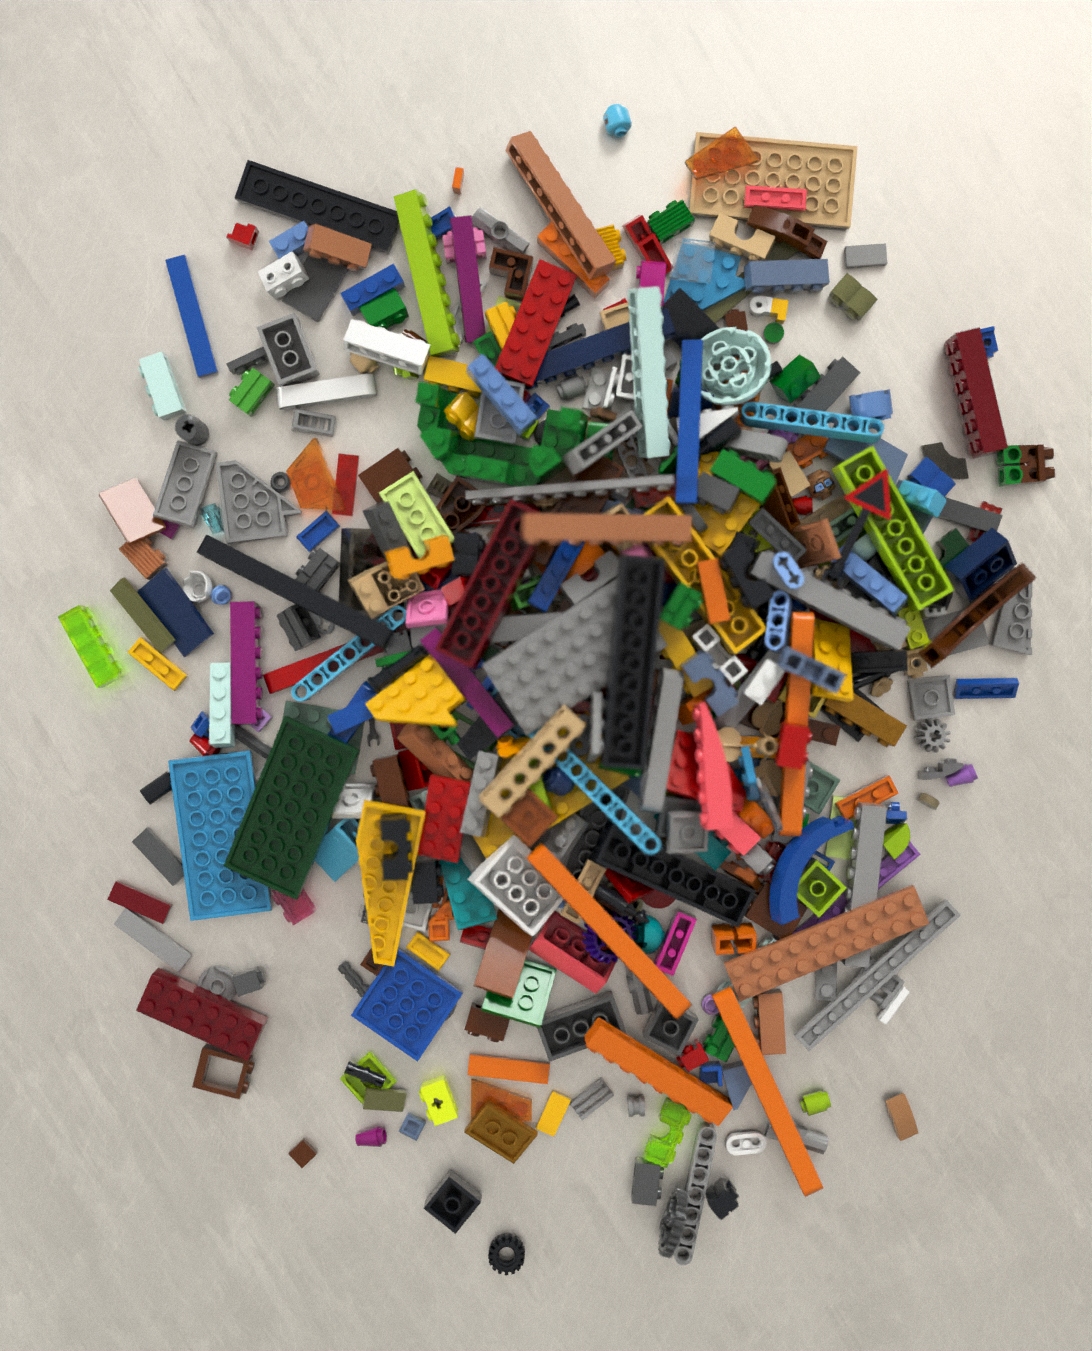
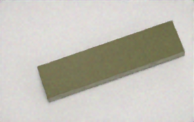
M125 577L120 579L110 592L160 653L164 652L175 641L174 637Z

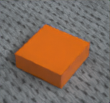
M459 167L455 168L452 184L455 194H461L464 180V169Z

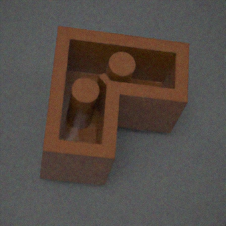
M493 247L489 271L492 274L507 277L504 290L506 298L518 301L523 300L528 288L534 258L530 255Z

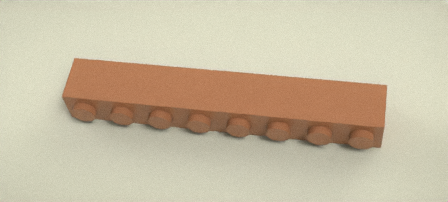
M531 131L511 137L505 151L589 280L608 274L616 262L613 254L603 242L602 237L594 228L591 220L588 219L582 210L581 205L576 201L570 188L567 187L561 178L560 173L551 163L549 156L544 152L539 141Z
M521 513V539L527 540V544H540V540H548V544H561V540H569V544H581L582 540H590L589 544H602V540H610L612 545H623V541H631V545H643V541H651V545H664V541H672V545H684V541H691L692 516Z

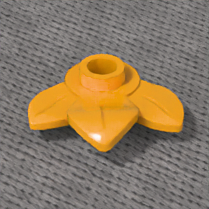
M512 736L500 737L496 745L498 755L503 758H509L513 754L516 756L531 738L519 737L513 739Z

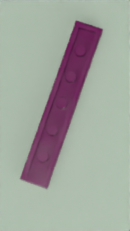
M472 215L450 218L465 343L473 342L486 334Z
M437 628L433 629L420 642L498 738L514 724L467 666L434 650L442 634Z

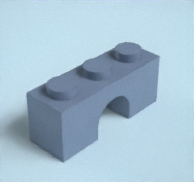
M786 645L776 663L779 667L810 680L836 694L846 674Z
M699 650L680 665L694 684L702 678L712 680L713 689L704 698L715 714L720 717L739 703L736 699L738 693L732 685L728 687L725 684L724 680L727 678L720 669L715 670L712 665L715 661L708 652L704 654Z

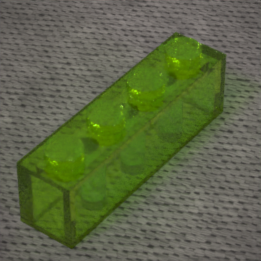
M78 605L59 615L58 618L96 688H103L123 677L121 673L123 668L117 660H114L111 646L104 642L102 638L103 632L93 622L92 618L94 616L91 610L83 605Z

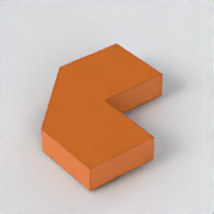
M447 899L428 921L429 942L450 940L449 920H455L450 899Z

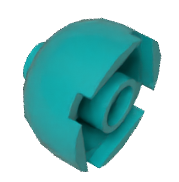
M646 915L650 921L649 924L639 923L636 925L634 922L633 926L636 931L632 934L636 938L632 940L646 955L656 952L665 939V932L655 917Z

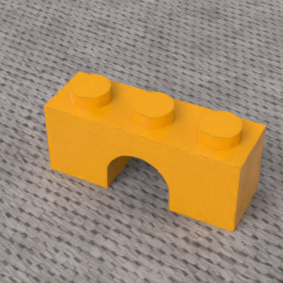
M440 535L423 540L425 553L419 559H413L409 548L405 546L384 552L390 575L398 578V580L409 578L410 574L414 572L422 574L430 571L429 568L437 566V568L448 566L449 562L454 561L448 536Z

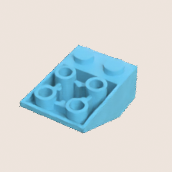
M344 818L324 836L315 858L317 864L334 882L359 860L356 838L360 821L357 818Z

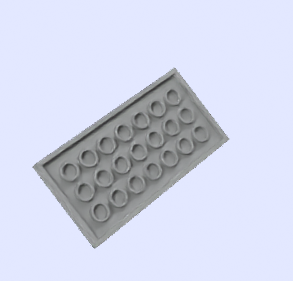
M617 579L481 664L526 735L547 723L563 705L570 708L607 685ZM659 631L656 653L667 647Z

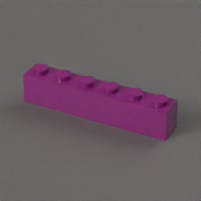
M255 601L230 602L231 724L260 725V720L263 719V709L259 708V699L263 697L262 687H259V679H262V667H259V659H262V648L259 647L262 629L258 626V619L262 617V610Z

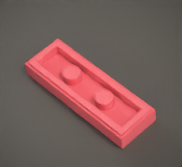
M746 185L744 208H753L754 205L773 210L805 212L807 189Z

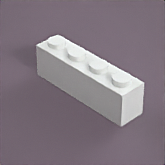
M352 319L343 340L345 351L419 375L423 373L430 352V344L422 340H414L406 337L404 334L392 333L385 328L374 327L364 321Z

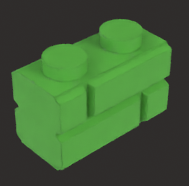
M253 367L251 370L244 372L241 380H243L238 387H233L229 393V401L250 417L275 385Z

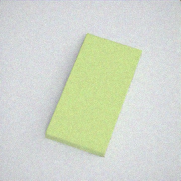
M414 471L379 492L384 502L389 501L405 537L418 558H421L425 553L423 540L446 535L449 538L450 545L454 543L452 532Z

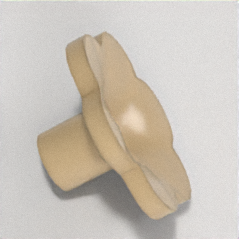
M883 677L881 680L872 682L873 689L870 691V694L881 697L891 689L893 680Z

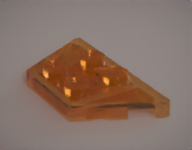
M315 437L286 470L299 506L302 509L345 511L319 440Z

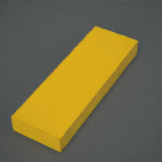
M139 637L127 652L173 691H176L188 676L142 637Z

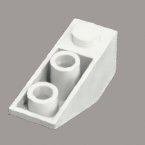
M729 405L722 407L718 411H713V409L702 410L700 417V443L705 440L704 437L730 417L732 419L739 415L738 407L734 408V406ZM678 417V418H676V421H677V427H678V430H679V417Z

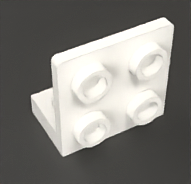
M613 367L612 372L592 368L583 409L591 410L592 408L601 407L607 410L612 408L615 394L611 393L612 389L616 390L619 374L616 373L617 367Z

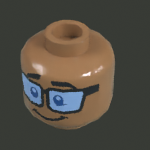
M819 469L807 476L810 484L807 488L813 498L820 497L821 500H824L833 495L831 491L835 489L836 485L828 471Z

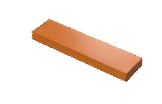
M470 1053L467 1075L548 1084L550 1063Z

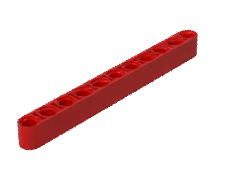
M457 605L448 607V619L451 618ZM404 624L394 633L401 632L403 635L402 631L410 630V628H407L406 624ZM364 639L361 640L364 647H368L371 644ZM347 643L264 674L263 678L269 693L272 694L294 686ZM376 646L360 660L382 653L384 650ZM353 648L347 649L345 653L347 659L351 660L355 657ZM337 661L330 663L329 668L331 671L339 669Z

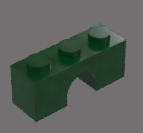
M956 528L950 530L935 542L941 550L938 562L943 571L946 572L944 566L962 553L966 547L970 546Z

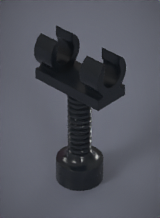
M763 604L758 616L767 627L769 605ZM778 618L777 622H774V626L782 625L784 618ZM766 631L758 637L753 647L749 646L746 652L748 657L757 661L762 659L764 653L761 648L765 643Z

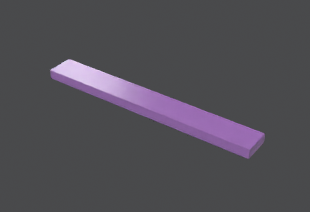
M910 841L906 849L895 860L888 854L881 859L878 889L921 855ZM845 891L820 918L813 914L797 927L792 934L843 914V908L847 905Z

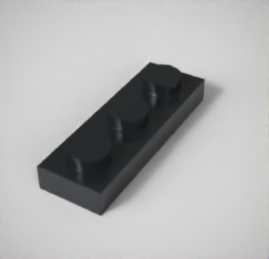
M907 649L851 652L852 673L908 671Z

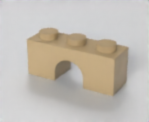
M719 213L709 234L711 244L720 249L723 247L729 249L733 255H743L749 261H767L775 245V236L756 229L750 239L741 240L736 236L738 220Z

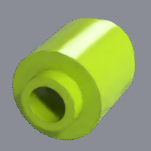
M821 1090L802 1096L803 1100L800 1101L803 1113L807 1112L808 1116L827 1111V1108L831 1107L827 1092H821Z

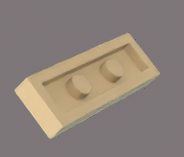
M587 859L577 879L592 897L606 871V867ZM566 902L560 915L579 924L582 918Z

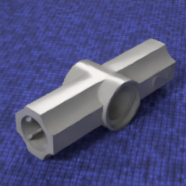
M481 207L474 213L472 217L473 225L479 228V230H483L486 235L492 238L494 243L502 245L509 251L525 253L530 243L508 228L505 222L497 220ZM497 229L505 231V234L501 237L496 236L494 233Z
M625 965L629 991L632 994L637 1015L648 1014L654 1011L649 990Z
M768 1121L765 1127V1137L778 1141L771 1123ZM795 1124L805 1148L824 1155L828 1146V1136L809 1131L806 1127Z

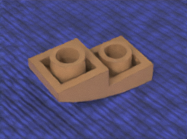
M901 1093L885 1100L889 1117L894 1123L897 1138L902 1141L918 1134L916 1122L905 1094Z

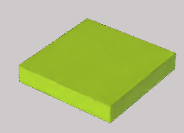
M371 1050L356 1063L365 1068L368 1066L370 1070L386 1075L381 1089H389L397 1082V1079ZM344 1074L340 1077V1080L362 1104L366 1088H380L366 1081L364 1083L360 1082L361 1079L349 1074Z

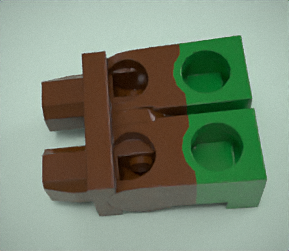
M1044 444L1008 445L1007 449L997 453V465L1004 466L998 469L999 487L1036 484L1054 478V467H1045V460L1053 459L1054 449L1044 447Z

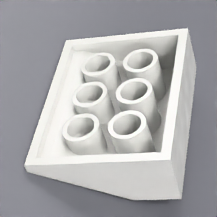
M513 835L482 862L467 880L525 933L533 936L564 899L526 859L532 851Z

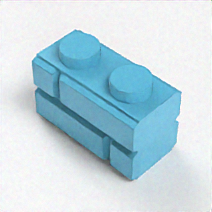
M904 480L898 489L908 508L936 518L940 515L946 504V499L937 490Z

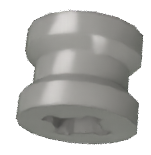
M644 1095L638 1098L628 1096L629 1117L637 1114L645 1116Z

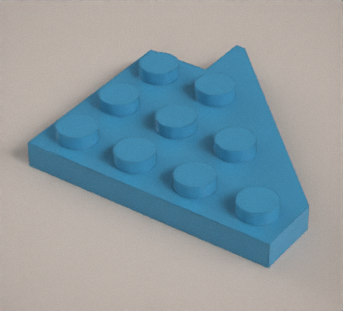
M683 240L663 304L678 288H681L703 311L745 289V279L736 276L741 257Z

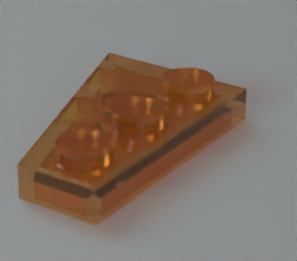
M735 126L691 156L684 164L693 177L698 180L757 163L759 159Z
M471 1078V1120L487 1100H490L519 1120L532 1121V1098Z

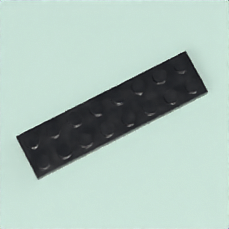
M247 160L235 195V200L300 223L305 221L306 225L309 226L318 224L371 243V247L389 253L399 224L398 214L395 210Z

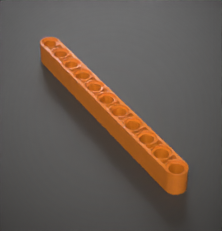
M792 612L789 647L812 658L814 613ZM788 670L784 722L808 727L811 681ZM804 764L802 770L782 766L778 824L779 836H801L806 767Z
M542 843L526 857L531 865L677 1020L692 1006L688 999Z
M729 986L712 994L716 1007L804 1196L807 1197L823 1189L820 1178L732 988Z

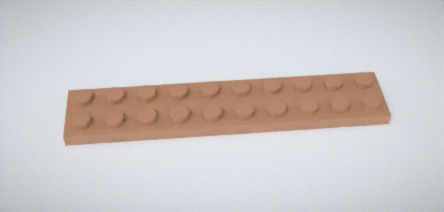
M910 885L726 961L724 965L737 997L741 1002L929 924L915 886Z

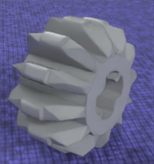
M931 718L927 719V724L921 722L920 725L923 729H916V732L921 734L916 736L915 739L922 740L918 746L920 748L925 747L926 752L933 750V752L937 753L939 747L945 749L946 747L943 742L949 743L950 739L945 737L951 734L950 731H944L947 728V724H941L940 719L933 721ZM930 732L936 734L935 739L929 737Z

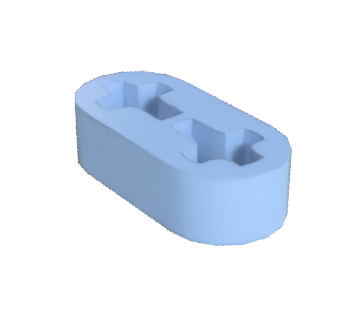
M786 552L776 554L773 558V566L784 584L791 589L800 587L804 582V576L793 558ZM779 556H781V558H787V570L783 565L778 566L777 563L779 562ZM789 571L792 573L793 576H799V579H797V585L795 583H789L788 580L791 579L790 575L788 574Z

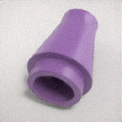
M965 764L960 770L945 776L950 787L974 783L973 780L978 779L972 764Z

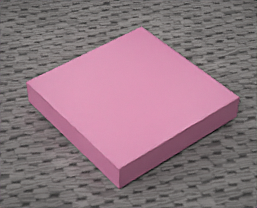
M442 590L420 592L407 599L405 623L407 628L448 623L449 606Z

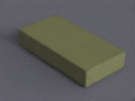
M366 1088L362 1106L365 1110L403 1112L407 1093L406 1090Z

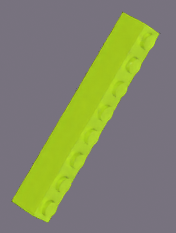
M417 189L393 196L427 342L430 344V355L439 358L459 352L458 345H460V339L458 334L455 333L454 325L456 322L449 308L451 300L444 287L446 286V279L440 270L442 262L439 254L436 252L437 240L435 235L432 234L430 227L432 226V219L426 210V206H428L427 198Z

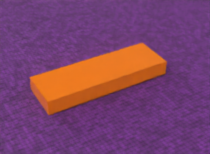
M718 558L697 562L696 565L708 624L730 620Z
M887 775L835 802L841 816L849 820L854 817V809L858 807V802L880 804L899 793L890 775Z

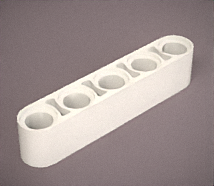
M361 374L276 388L280 410L369 398L377 395L374 374Z

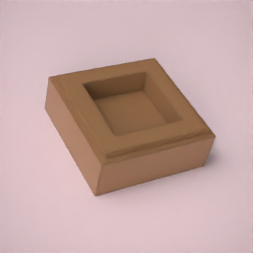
M596 407L591 409L590 416L598 417L604 422H611L616 419L617 413Z

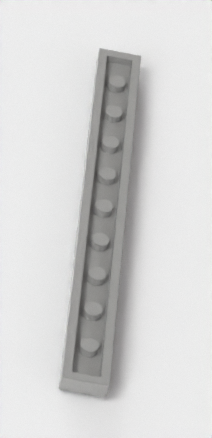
M673 475L465 492L466 500L472 502V505H483L484 501L504 503L505 499L523 502L525 498L533 497V500H545V496L563 499L566 498V495L574 494V497H586L587 493H595L596 496L607 495L609 491H616V494H626L628 490L635 489L640 493L649 492V488L667 491L670 490V487H674L675 483Z
M945 899L927 915L929 924L910 931L796 1032L794 1034L796 1038L810 1051L961 915Z

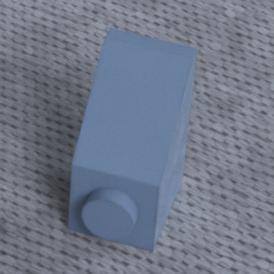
M741 1060L722 1066V1075L733 1110L739 1108L751 1086L750 1078Z

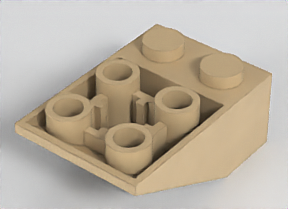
M387 561L348 580L366 616L371 619L425 590L416 572L411 573L409 578L402 580L392 577Z

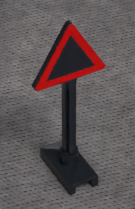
M884 469L845 496L846 500L861 506L862 511L840 553L841 558L837 559L836 562L834 561L830 569L826 568L821 578L825 579L829 574L828 579L836 582L838 578L839 580L836 585L841 586L845 578L842 575L845 568L844 564L870 512L886 519H891L887 469Z

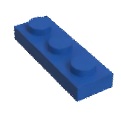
M1018 678L956 679L953 694L955 699L1015 698L1019 681Z

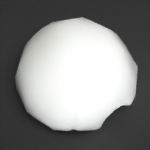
M190 571V576L183 579V591L192 603H201L210 597L213 585L211 579L203 572Z

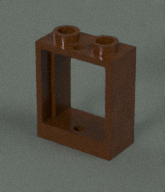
M206 1043L202 1047L192 1087L240 1099L243 1093H247L250 1082L247 1081L248 1074H252L254 1069L253 1055L246 1061ZM211 1056L243 1063L237 1089L205 1081Z

